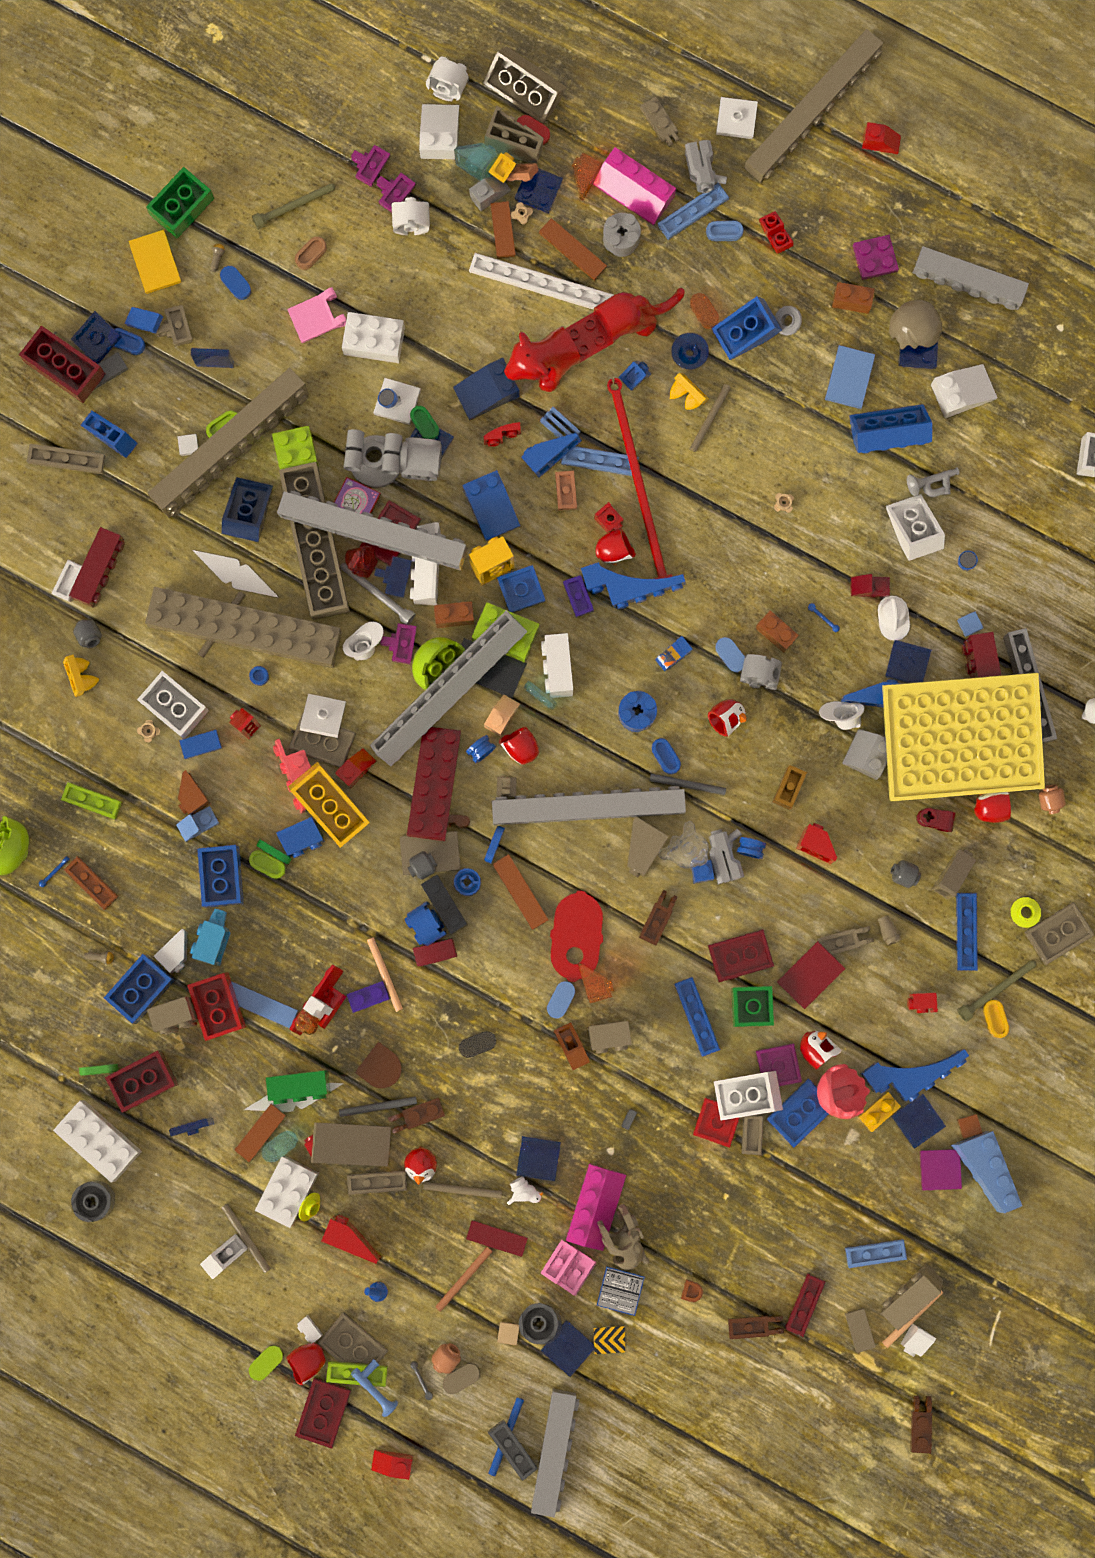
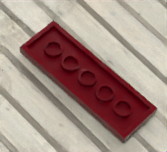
M430 727L422 735L407 829L408 837L446 841L461 730Z

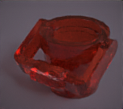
M369 545L349 549L345 554V562L348 569L358 577L369 578L378 563L375 550Z

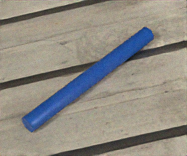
M519 1397L516 1398L507 1422L511 1431L514 1429L524 1399ZM497 1448L488 1472L492 1476H496L503 1458V1453L499 1448Z

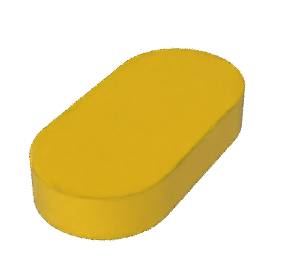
M990 1000L984 1004L983 1012L990 1034L995 1038L1005 1037L1009 1033V1024L1002 1003L998 1000Z

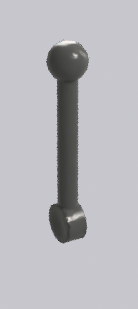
M414 1361L410 1364V1367L414 1369L422 1385L425 1399L431 1400L433 1394L428 1391L417 1368L418 1363Z

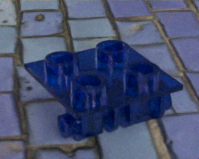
M522 1136L516 1175L555 1181L561 1142Z

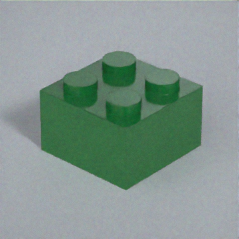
M772 986L731 988L733 1027L774 1026Z

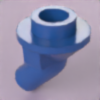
M375 1282L370 1287L365 1288L364 1293L373 1301L380 1302L387 1297L388 1289L384 1283Z

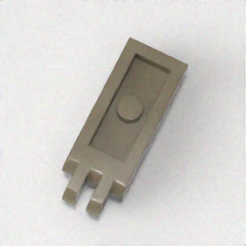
M656 97L640 106V110L661 142L665 141L668 146H671L673 143L670 137H672L675 143L679 141L676 135L678 133L677 128Z

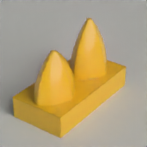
M678 373L674 378L675 382L670 390V399L679 398L689 392L685 401L686 410L695 409L709 400L684 373Z
M69 655L65 657L63 664L74 696L78 697L83 695L85 691L93 688L98 683L99 678L92 675H80V673L87 669L90 662L86 659L75 658L74 655Z
M886 1092L858 1118L870 1132H873L901 1106L889 1092Z

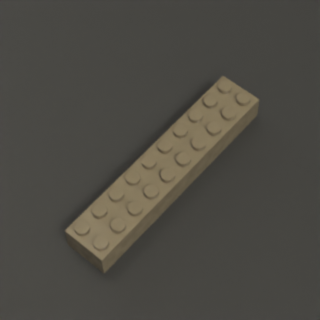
M288 368L152 488L148 495L168 518L178 515L185 504H190L195 499L197 493L205 491L214 478L218 479L224 473L223 470L228 466H233L240 455L248 453L256 441L260 442L266 436V432L270 429H275L284 416L288 417L291 415L298 404L301 405L308 399L309 393L305 383L291 368Z
M158 587L153 589L145 621L149 628L210 640L216 643L334 668L342 634L341 629L338 627Z

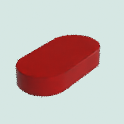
M522 115L517 119L518 123L523 126L526 125L544 138L543 145L549 141L550 131L548 127L529 115Z

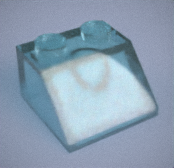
M484 143L458 146L454 149L456 165L479 181L493 176L488 171L498 157L494 147L491 145L487 146Z

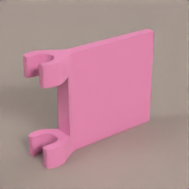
M332 287L318 296L287 309L301 343L346 325L347 319L344 314L334 319L327 301L337 298Z

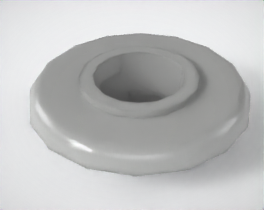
M784 306L775 314V318L782 328V331L779 332L780 334L788 336L799 330L802 316L796 307ZM790 315L792 323L786 326L784 320Z

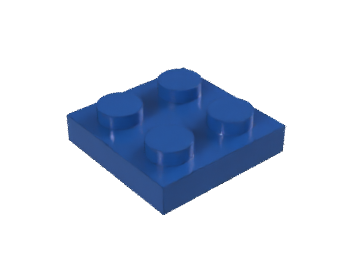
M533 565L497 577L509 612L514 613L546 602Z

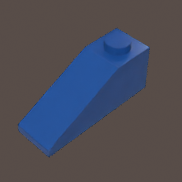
M93 411L89 413L81 424L84 429L125 458L128 457L138 444L124 430Z
M577 433L538 443L533 447L527 448L523 453L522 459L540 478L582 440Z
M887 680V682L844 695L841 698V702L860 703L865 706L884 708L882 685L898 684V681Z

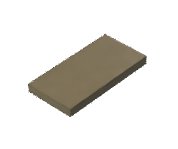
M314 1122L311 1162L388 1166L391 1127Z

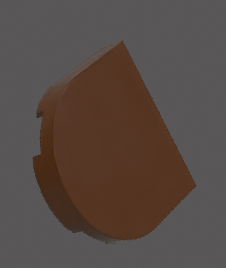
M378 1041L355 1073L373 1087L388 1088L398 1081L401 1076L402 1067L398 1056Z

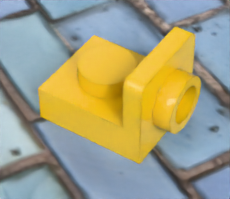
M507 152L504 154L499 153L488 172L504 183L516 165L513 162L514 157Z

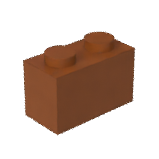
M837 282L832 307L869 314L875 289Z
M472 601L434 605L437 628L474 625Z
M771 610L755 628L783 653L799 636Z

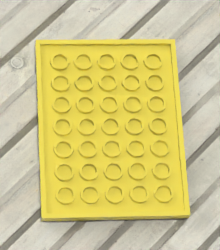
M1038 673L882 685L890 801L1045 789Z

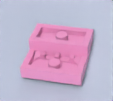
M561 1240L541 1271V1274L576 1296L597 1262L564 1240Z

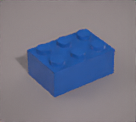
M239 846L198 848L202 907L210 908L244 904Z
M142 954L106 994L104 999L132 1024H137L148 1012L147 1009L157 1002L173 984L175 979L147 954Z

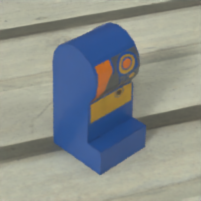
M681 636L667 650L661 653L655 661L665 672L689 655L693 649Z

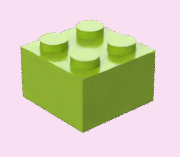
M309 426L272 434L280 470L316 462L319 468Z

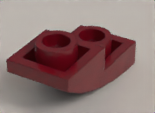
M453 938L438 940L429 946L420 945L412 948L417 967L458 956Z

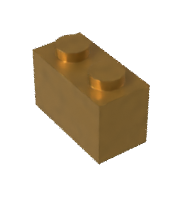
M789 765L786 768L772 803L790 810L794 805L807 772Z

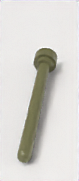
M330 183L266 214L257 213L252 215V219L259 230L265 227L267 221L335 190L336 186Z
M1034 960L1029 961L974 1003L966 1006L963 1005L957 1009L961 1018L965 1022L971 1020L977 1009L1035 968L1036 962Z

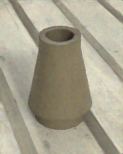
M889 916L878 919L883 941L887 943V946L901 940V933Z

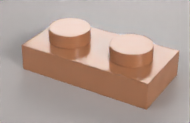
M537 163L516 164L506 180L508 182L531 180L539 170Z
M574 471L555 472L558 511L577 509Z

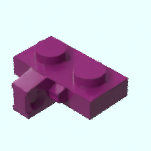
M376 145L372 147L369 154L365 152L363 155L354 150L351 160L357 163V168H359L355 177L372 187L389 160L390 153Z
M402 173L398 175L395 181L392 179L387 181L380 176L376 181V185L382 189L381 193L383 194L379 204L392 213V203L404 202L415 188L416 183Z
M398 623L396 634L392 633L391 637H382L380 645L388 646L389 651H393L392 662L411 665L417 626Z

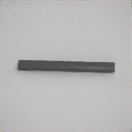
M651 774L650 781L720 795H725L726 788L656 774Z
M415 1096L339 1109V1115L344 1117L417 1104V1099Z

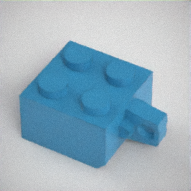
M214 909L209 921H204L203 924L200 923L197 930V935H199L197 943H193L190 952L193 954L192 958L220 966L231 934L229 929L224 927L227 912Z

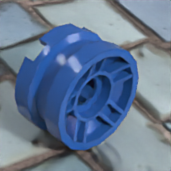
M486 735L473 743L466 752L469 756L473 757V761L476 764L487 757L496 746L489 742V737Z
M746 837L740 838L739 843L741 845L737 849L738 854L763 859L764 854L762 852L766 848V843Z
M469 868L462 869L455 875L454 886L461 895L472 896L480 889L481 879L476 871ZM470 879L471 884L466 886L464 880Z

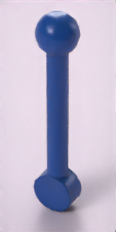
M809 604L808 610L814 611L832 627L834 632L840 630L838 625H834L816 609L815 604Z
M66 856L62 860V862L44 880L39 881V886L45 887L46 882L64 864H66L70 860V858Z

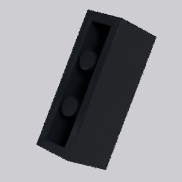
M438 875L421 884L451 935L468 926Z

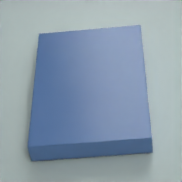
M839 345L825 400L861 409L875 354Z

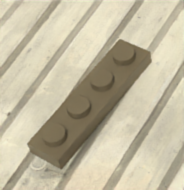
M30 444L27 463L103 474L106 456L99 453Z

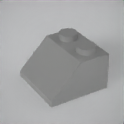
M858 729L842 764L877 780L880 778L887 763L886 738Z

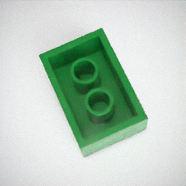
M183 167L146 208L153 219L178 239L215 198L211 189Z
M328 1070L266 1077L268 1101H273L274 1105L288 1103L287 1099L292 1098L293 1102L306 1101L308 1096H312L313 1100L324 1099L326 1094L331 1093Z

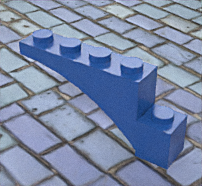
M599 562L581 568L589 593L593 592V594L604 591L603 588L607 587L612 605L618 609L626 608L629 606L628 603L634 601L636 603L644 602L647 600L646 597L652 595L654 597L662 596L665 594V591L671 589L672 591H678L683 588V585H686L683 574L662 579H639L614 573L601 567Z
M961 1049L938 1062L913 1068L881 1066L879 1062H875L860 1074L874 1093L880 1092L881 1094L890 1088L888 1084L891 1083L903 1101L909 1100L911 1102L919 1096L918 1092L922 1089L928 1090L933 1087L936 1079L947 1077L951 1073L950 1069L954 1066L958 1068L967 1062L966 1058L969 1055L965 1049Z

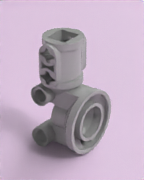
M348 430L344 469L351 471L355 479L361 484L371 488L385 487L391 484L400 473L403 478L436 481L437 477H439L442 457L440 441L406 438L405 442L403 441L402 443L403 436L400 434L387 433L385 437L372 435L364 438L365 433L363 431ZM372 450L382 452L381 459L375 463L369 462L366 459V455Z

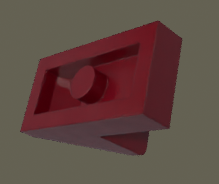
M872 574L851 577V596L889 597L890 577H872Z

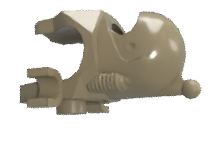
M624 1204L618 1206L619 1211H616L619 1220L624 1221V1226L620 1231L609 1233L603 1221L597 1222L604 1246H606L610 1254L615 1255L613 1257L615 1265L624 1270H630L637 1267L641 1261L644 1264L649 1263V1259L646 1257L640 1242V1237L641 1239L644 1238L640 1228H635L639 1225L635 1216H631L628 1206L625 1207Z

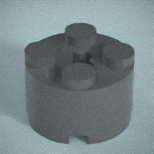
M102 1181L84 1183L77 1187L72 1195L71 1205L73 1212L80 1220L85 1222L101 1220L107 1217L113 1210L115 1193L108 1184ZM95 1197V1201H96L97 1203L94 1204V1205H91V1204H92V1201L90 1200V1198Z
M542 1303L532 1304L524 1310L519 1318L520 1332L526 1340L533 1344H549L559 1337L562 1329L561 1316L550 1305ZM540 1319L541 1321H544V1325L542 1327H537V1323L540 1322Z

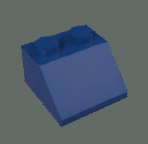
M313 817L276 832L286 854L289 857L293 856V858L304 855L303 851L311 848V851L318 849L322 846L321 843L325 842Z

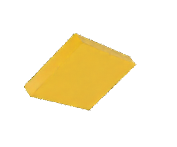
M164 230L129 241L146 294L182 283Z

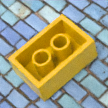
M503 536L492 538L483 547L477 546L473 548L469 554L471 568L481 586L515 569L514 556Z

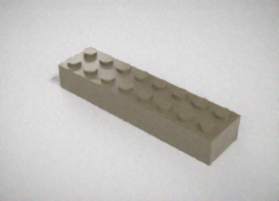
M316 462L279 470L283 492L290 493V491H296L302 497L308 498V496L318 498L319 502L326 503ZM290 520L312 619L317 620L350 612L333 533Z

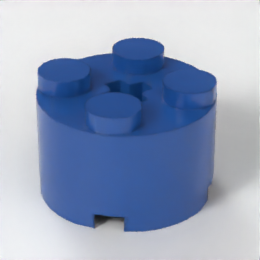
M642 691L629 692L621 700L618 709L620 722L627 730L632 732H641L648 729L654 723L657 715L655 700L649 694ZM640 708L642 713H639L638 716L635 715L634 710Z
M428 901L408 912L407 917L404 919L410 929L413 928L416 932L414 937L419 945L423 944L425 946H429L447 934V931H442L444 925L434 909L430 910L427 907L430 905Z

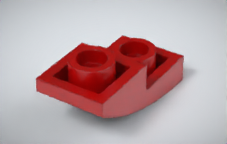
M776 211L759 219L764 233L777 254L794 246L793 240L784 229V223Z
M520 422L503 425L488 432L483 436L484 445L496 447L503 443L502 436L515 438L517 435H521Z

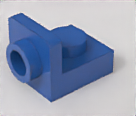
M633 361L619 378L633 391L651 373L648 371L649 367L643 361Z

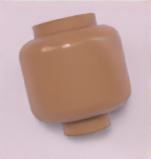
M1056 784L1046 785L1045 789L1038 793L1041 809L1048 811L1049 814L1059 813L1060 809L1066 805L1064 791Z
M451 1343L440 1345L432 1355L433 1368L438 1373L450 1374L461 1361L460 1350Z

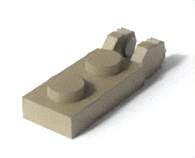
M870 926L856 930L854 928L817 939L832 955L874 942L873 938L870 937L859 941L857 937L859 933L868 932Z

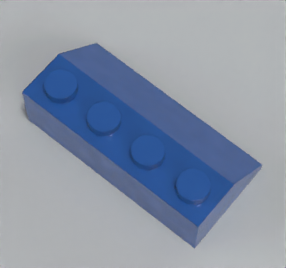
M923 404L849 415L853 442L858 453H869L876 450L885 451L889 448H905L909 445H924L932 442V420Z

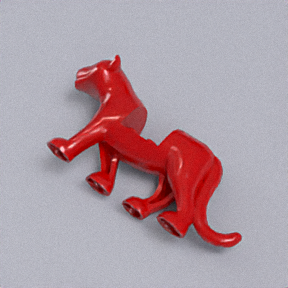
M678 288L670 299L656 305H651L649 300L641 295L634 296L627 292L615 294L594 307L593 313L567 328L561 326L553 330L541 341H530L526 333L520 331V342L514 345L504 373L510 380H539V388L541 390L552 392L558 387L561 378L572 366L581 363L612 345L620 336L637 333L647 337L653 333L657 325V318L655 316L662 315L675 307L683 299L685 290Z

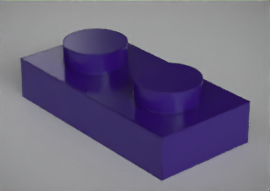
M581 575L563 581L575 617L594 612Z
M384 981L346 994L353 1013L390 1000Z

